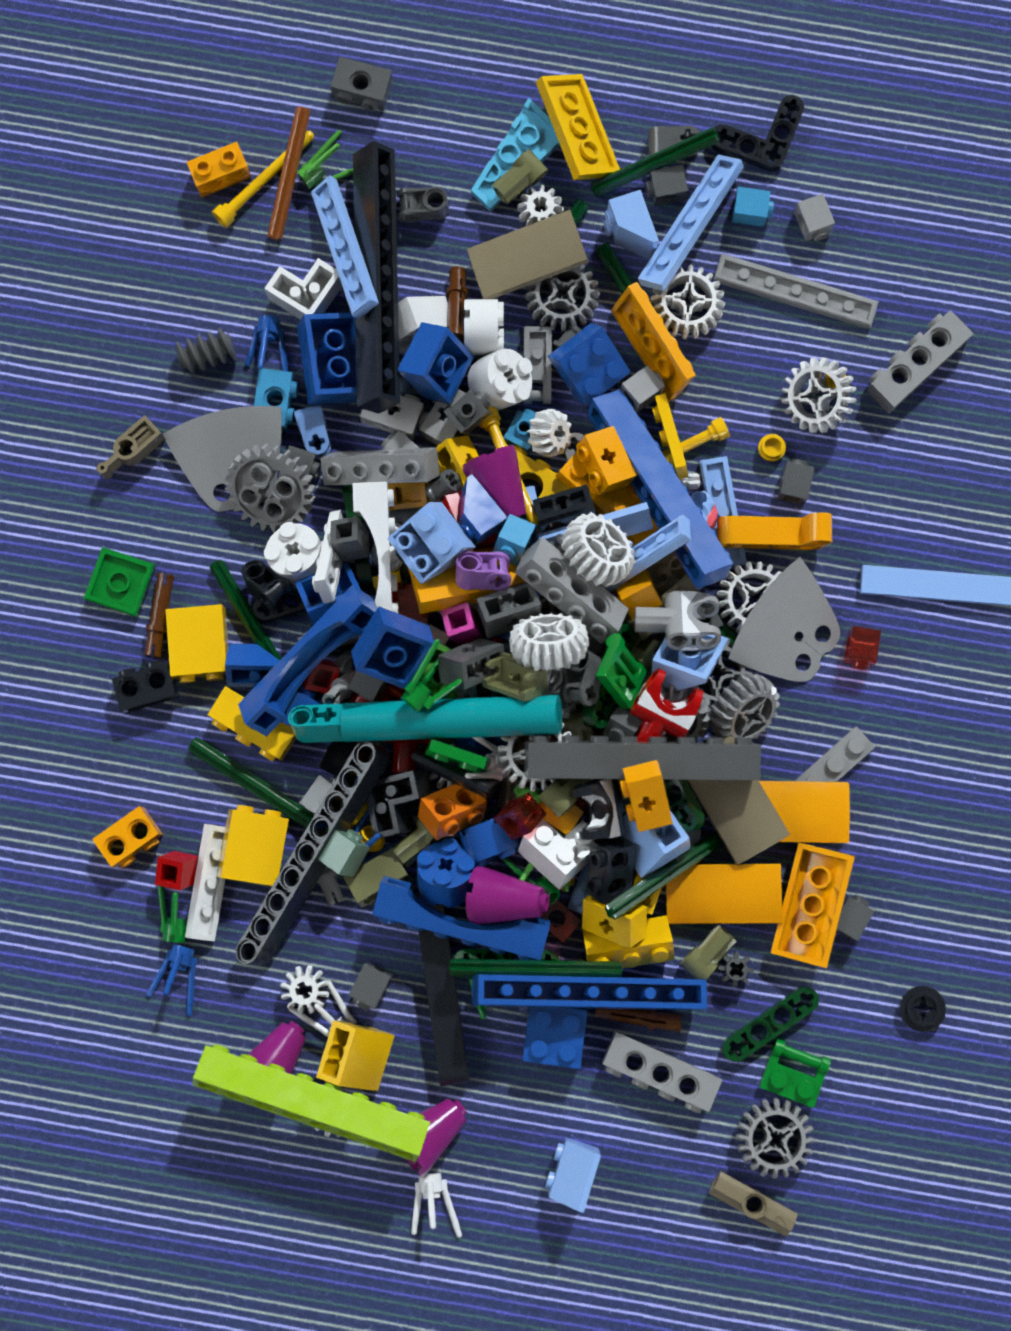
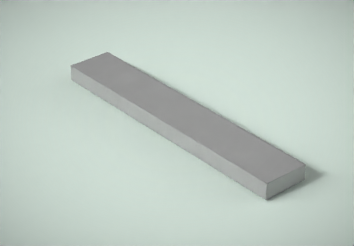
M723 253L721 254L713 282L719 281L720 284L866 329L871 328L879 301Z

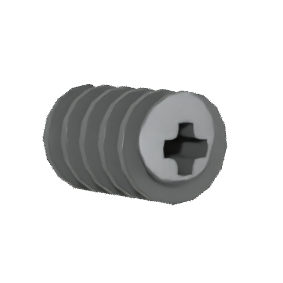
M221 328L218 329L217 338L209 331L207 332V341H204L200 335H197L195 345L189 338L186 339V348H183L179 342L175 344L177 357L184 375L185 368L191 374H195L196 365L202 371L206 370V361L212 367H216L217 358L223 364H226L228 354L234 361L237 360L229 332L225 334Z

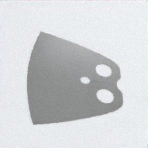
M249 406L221 410L194 418L163 433L171 452L199 496L214 511L232 510L237 505L236 502H228V500L218 501L213 495V490L219 484L229 485L225 478L230 473L228 471L229 466L238 455H241L246 448L251 450L254 445H257L261 450L265 444H268L270 451H273L277 445L281 446V407ZM259 467L260 471L267 474L263 468ZM278 469L274 478L269 483L270 487L261 503L265 502L271 494L270 490L276 482Z
M801 557L790 564L759 598L746 618L728 659L753 670L786 680L804 682L814 677L820 668L821 657L826 652H830L839 641L840 628L822 589ZM822 625L827 626L831 632L829 640L825 643H820L815 638L817 628ZM802 632L803 640L796 641L795 634ZM800 654H807L811 659V665L806 671H799L796 668L795 661Z

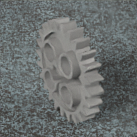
M265 444L261 450L257 445H254L251 450L246 448L241 455H238L228 468L230 473L226 476L225 481L229 482V485L225 488V491L233 493L229 497L228 502L237 503L233 510L234 512L240 510L244 512L241 517L242 520L248 517L251 518L250 526L253 527L257 522L260 523L261 531H264L268 525H270L271 531L275 533L278 527H281L286 522L298 524L299 521L302 522L312 509L310 504L314 501L315 496L311 493L314 491L315 486L308 483L313 476L304 475L303 472L306 470L307 465L299 467L297 463L300 457L297 456L294 459H290V450L281 454L278 445L273 451H270L268 444ZM259 467L263 468L267 474L260 471ZM277 469H279L280 474L270 490L271 494L266 499L264 507H261L260 503L270 487L269 483L274 478ZM284 481L288 482L292 487L285 485ZM249 490H252L253 492H255V494H256L257 496H255V495H253L252 493H250ZM273 503L279 505L281 509L277 508Z

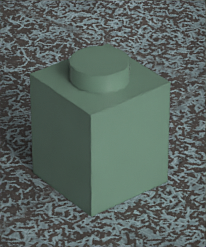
M348 829L347 832L335 830L318 860L339 875L354 877L370 847L362 842L363 837L353 830Z

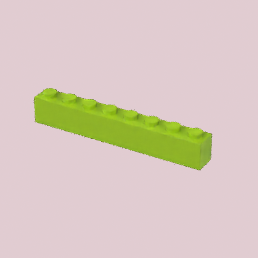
M214 1044L213 1047L205 1045L193 1076V1086L417 1162L430 1125L429 1121L424 1120L425 1117L412 1111H409L408 1114L397 1111L395 1105L387 1102H380V1104L371 1102L369 1097L361 1093L353 1092L350 1095L342 1092L339 1086L332 1083H325L324 1085L315 1083L312 1077L302 1073H297L296 1076L286 1073L285 1068L276 1064L266 1066L257 1063L258 1060L255 1057L247 1054H241L239 1057L229 1053L230 1050L221 1045Z

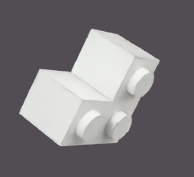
M318 258L303 280L279 266L264 289L268 300L301 320L304 314H324L342 288L337 269Z
M445 296L406 297L398 303L399 354L408 350L421 322L448 327V302Z
M541 819L523 836L518 853L560 890L589 863L591 840L595 839L580 840L579 831H582V828L587 825L583 820L563 837L544 819Z

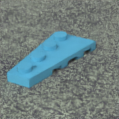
M530 98L527 99L523 110L512 123L508 134L504 140L502 139L493 158L487 163L471 189V194L489 212L502 202L492 189V184L512 168L513 163L518 157L530 149L543 162L560 146L549 116Z

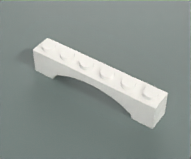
M387 482L353 483L355 516H362L374 538L378 555L379 579L375 604L377 608L380 606L399 614L398 603H393L392 596L393 591H398L397 574H392L391 563H397L396 550L387 539L395 532V518H389V507L394 506V489L388 490Z

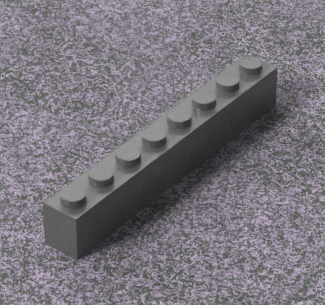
M533 735V740H525L524 776L527 778L625 779L622 768L657 760L663 779L760 780L761 745L752 743V738H735V743H724V738L706 737V742H695L694 737H678L677 742H666V737H649V742H637V737L620 736V741H608V736H591V741H579L580 736L566 735L562 736V741H550V736Z

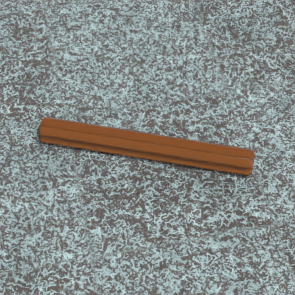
M298 106L295 109L267 237L274 241H281L284 233L310 117V109Z

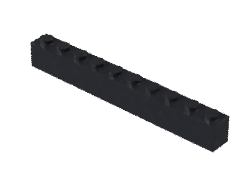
M372 141L353 154L354 232L379 302L362 318H355L356 393L358 408L380 414L400 404V373L397 371L399 367L396 182L395 150Z

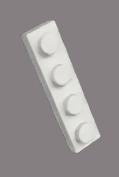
M340 510L329 513L328 522L324 525V539L320 543V557L316 560V574L312 577L314 591L320 594L323 603L334 602L343 563L330 545L331 521L344 519Z
M204 824L185 931L186 938L215 941L225 878L217 877L225 827Z

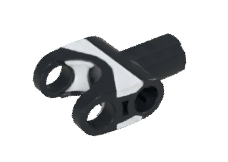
M594 779L578 784L571 789L572 796L585 800L590 810L587 825L582 828V831H579L580 840L614 838L626 834L623 817L627 814L625 805H629L631 802L629 797H623L622 790H618L617 779Z

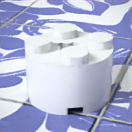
M465 299L464 346L472 355H489L504 349V328L498 329V326H504V302H498V299Z
M498 350L480 358L470 367L468 373L469 389L476 394L480 391L490 402L488 407L493 406L497 411L505 409L529 398L532 388V364L529 359L523 358L514 350Z
M286 522L268 540L264 556L271 569L276 574L286 577L293 588L297 589L295 581L316 573V560L320 557L321 540L310 527L303 524Z

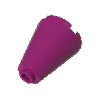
M514 445L495 449L494 453L488 455L485 453L463 465L464 474L467 477L473 474L507 518L509 514H512L522 519L527 514L517 452Z
M477 866L471 873L468 883L474 884L472 893H466V913L468 920L472 921L473 924L541 917L543 912L548 911L550 897L549 894L545 893L543 887L487 867Z
M290 1021L289 1024L282 1022L247 1055L255 1057L258 1060L257 1063L266 1066L276 1064L285 1068L286 1073L292 1074L306 1040L302 1035L305 1030L293 1021Z
M448 1098L419 1113L425 1117L424 1120L430 1122L417 1162L405 1160L414 1171L418 1167L420 1168L418 1175L421 1178L428 1173L467 1122L464 1117L467 1111L457 1099L452 1102Z

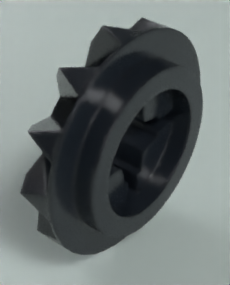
M917 986L910 988L902 996L899 1009L902 1020L911 1029L918 1032H929L941 1025L945 1018L946 1005L938 991L928 986ZM922 1000H924V1005L934 1008V1010L925 1012L924 1017H920V1012L911 1010V1007L919 1006Z

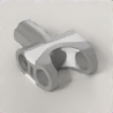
M673 591L665 597V608L635 607L634 631L666 633V643L673 650L696 651L712 649L720 644L721 632L718 627L699 620L716 615L719 611V601L714 595L709 593ZM703 603H711L714 606L710 608H703L700 605H702ZM706 635L715 636L713 639L709 640L702 639V637Z

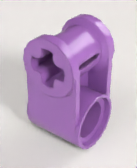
M463 552L459 554L456 560L455 582L458 587L464 590H504L511 584V576L508 573L510 557L504 552ZM497 560L500 561V566H497ZM497 576H499V582H496Z

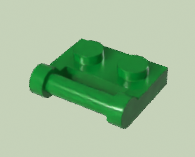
M614 633L606 640L608 648L598 667L596 677L621 709L631 710L646 675V669L640 662L634 659L625 647V640L622 636Z
M429 739L424 754L446 763L448 761L460 764L459 767L473 772H480L481 768L484 769L487 761L486 757L433 739Z
M776 1038L758 1087L814 1108L825 1075L829 1070L831 1059L825 1056L819 1058L785 1045V1041ZM782 1055L816 1068L814 1077L779 1064L780 1056Z

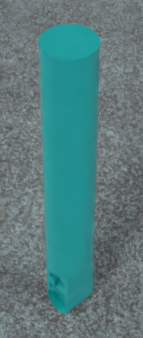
M541 695L528 701H522L510 696L439 699L429 710L423 707L420 712L415 711L405 701L299 705L289 712L288 721L297 740L303 743L560 735L562 731V704L559 695Z

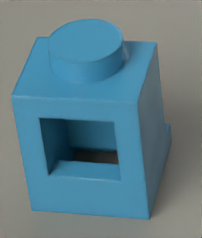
M525 409L524 412L517 411L507 433L503 437L507 445H516L527 452V456L532 449V444L527 443L530 433L522 432L519 427L524 424L531 428L529 420L535 418V412L529 409Z

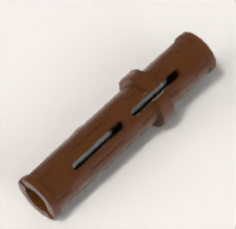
M453 266L451 270L449 269V287L446 289L448 328L462 342L464 340V300L468 297V289L465 284L466 269L462 266Z
M157 573L156 575L157 580L150 623L146 625L145 629L148 635L143 656L151 658L152 647L154 646L153 658L161 659L164 635H167L165 609H169L175 576L167 574L166 585H163L165 573Z
M596 1009L594 1017L595 1019L600 1018L647 1026L648 1030L653 1031L654 1028L678 1033H680L682 1014L642 1009Z

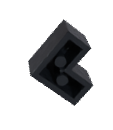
M412 770L378 779L366 801L374 835L379 833V839L411 833L414 830L409 804L418 802L420 798L433 793L427 770Z

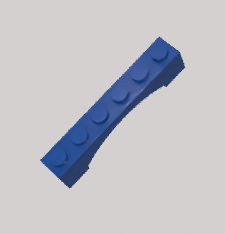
M352 585L238 704L245 724L267 737L285 718L284 713L291 699L312 670L338 646L355 636H361L377 609L373 598Z
M383 876L372 915L378 916L379 921L388 924H394L395 921L404 923L408 929L414 931L426 929L433 931L435 936L444 939H450L452 936L462 939L461 942L469 946H478V944L489 946L491 951L499 954H506V951L515 953L522 960H541L550 928V920L536 917L504 923L473 924L432 908L410 889L411 883Z

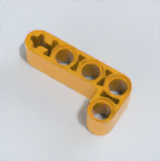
M824 512L810 513L802 518L722 516L717 518V539L723 548L821 549L833 542L832 514Z

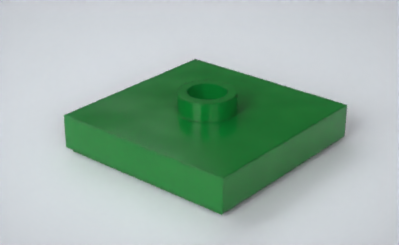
M102 547L83 599L138 618L156 565Z

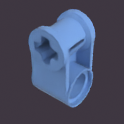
M321 404L294 411L306 450L315 453L320 461L321 457L331 452V444L326 430L327 424ZM320 441V450H316L314 442Z

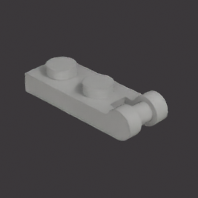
M524 326V358L529 359L532 364V383H543V390H532L531 388L530 396L523 401V404H532V401H543V404H551V361L548 358V355L552 353V329L550 327Z

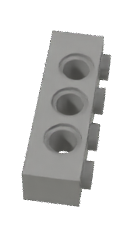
M951 310L944 316L939 313L928 324L930 329L924 335L919 332L908 342L911 347L905 353L899 350L888 361L891 365L885 371L880 368L869 378L871 384L866 391L889 414L974 334ZM937 337L941 339L943 347L935 346L931 338ZM912 356H920L923 359L924 365L915 364ZM892 374H900L904 379V383H896L892 378Z
M437 448L338 451L321 457L324 485H352L353 483L428 482L440 475Z
M542 537L525 551L515 573L564 614L581 620V623L586 625V631L602 644L610 635L619 632L629 608L600 584L595 586L592 580L586 582L582 574L577 575V570L569 566L570 560L563 557V553Z
M616 1030L601 1061L603 1065L607 1066L606 1072L621 1078L622 1074L628 1075L633 1078L632 1084L646 1090L649 1085L659 1089L658 1095L674 1102L675 1097L686 1102L685 1108L699 1114L702 1109L707 1112L710 1111L722 1083L720 1077ZM631 1054L641 1056L642 1063L637 1069H629L626 1065V1060ZM658 1066H665L668 1070L667 1078L663 1081H656L653 1078V1071ZM684 1078H691L694 1081V1088L689 1093H683L679 1089V1084Z

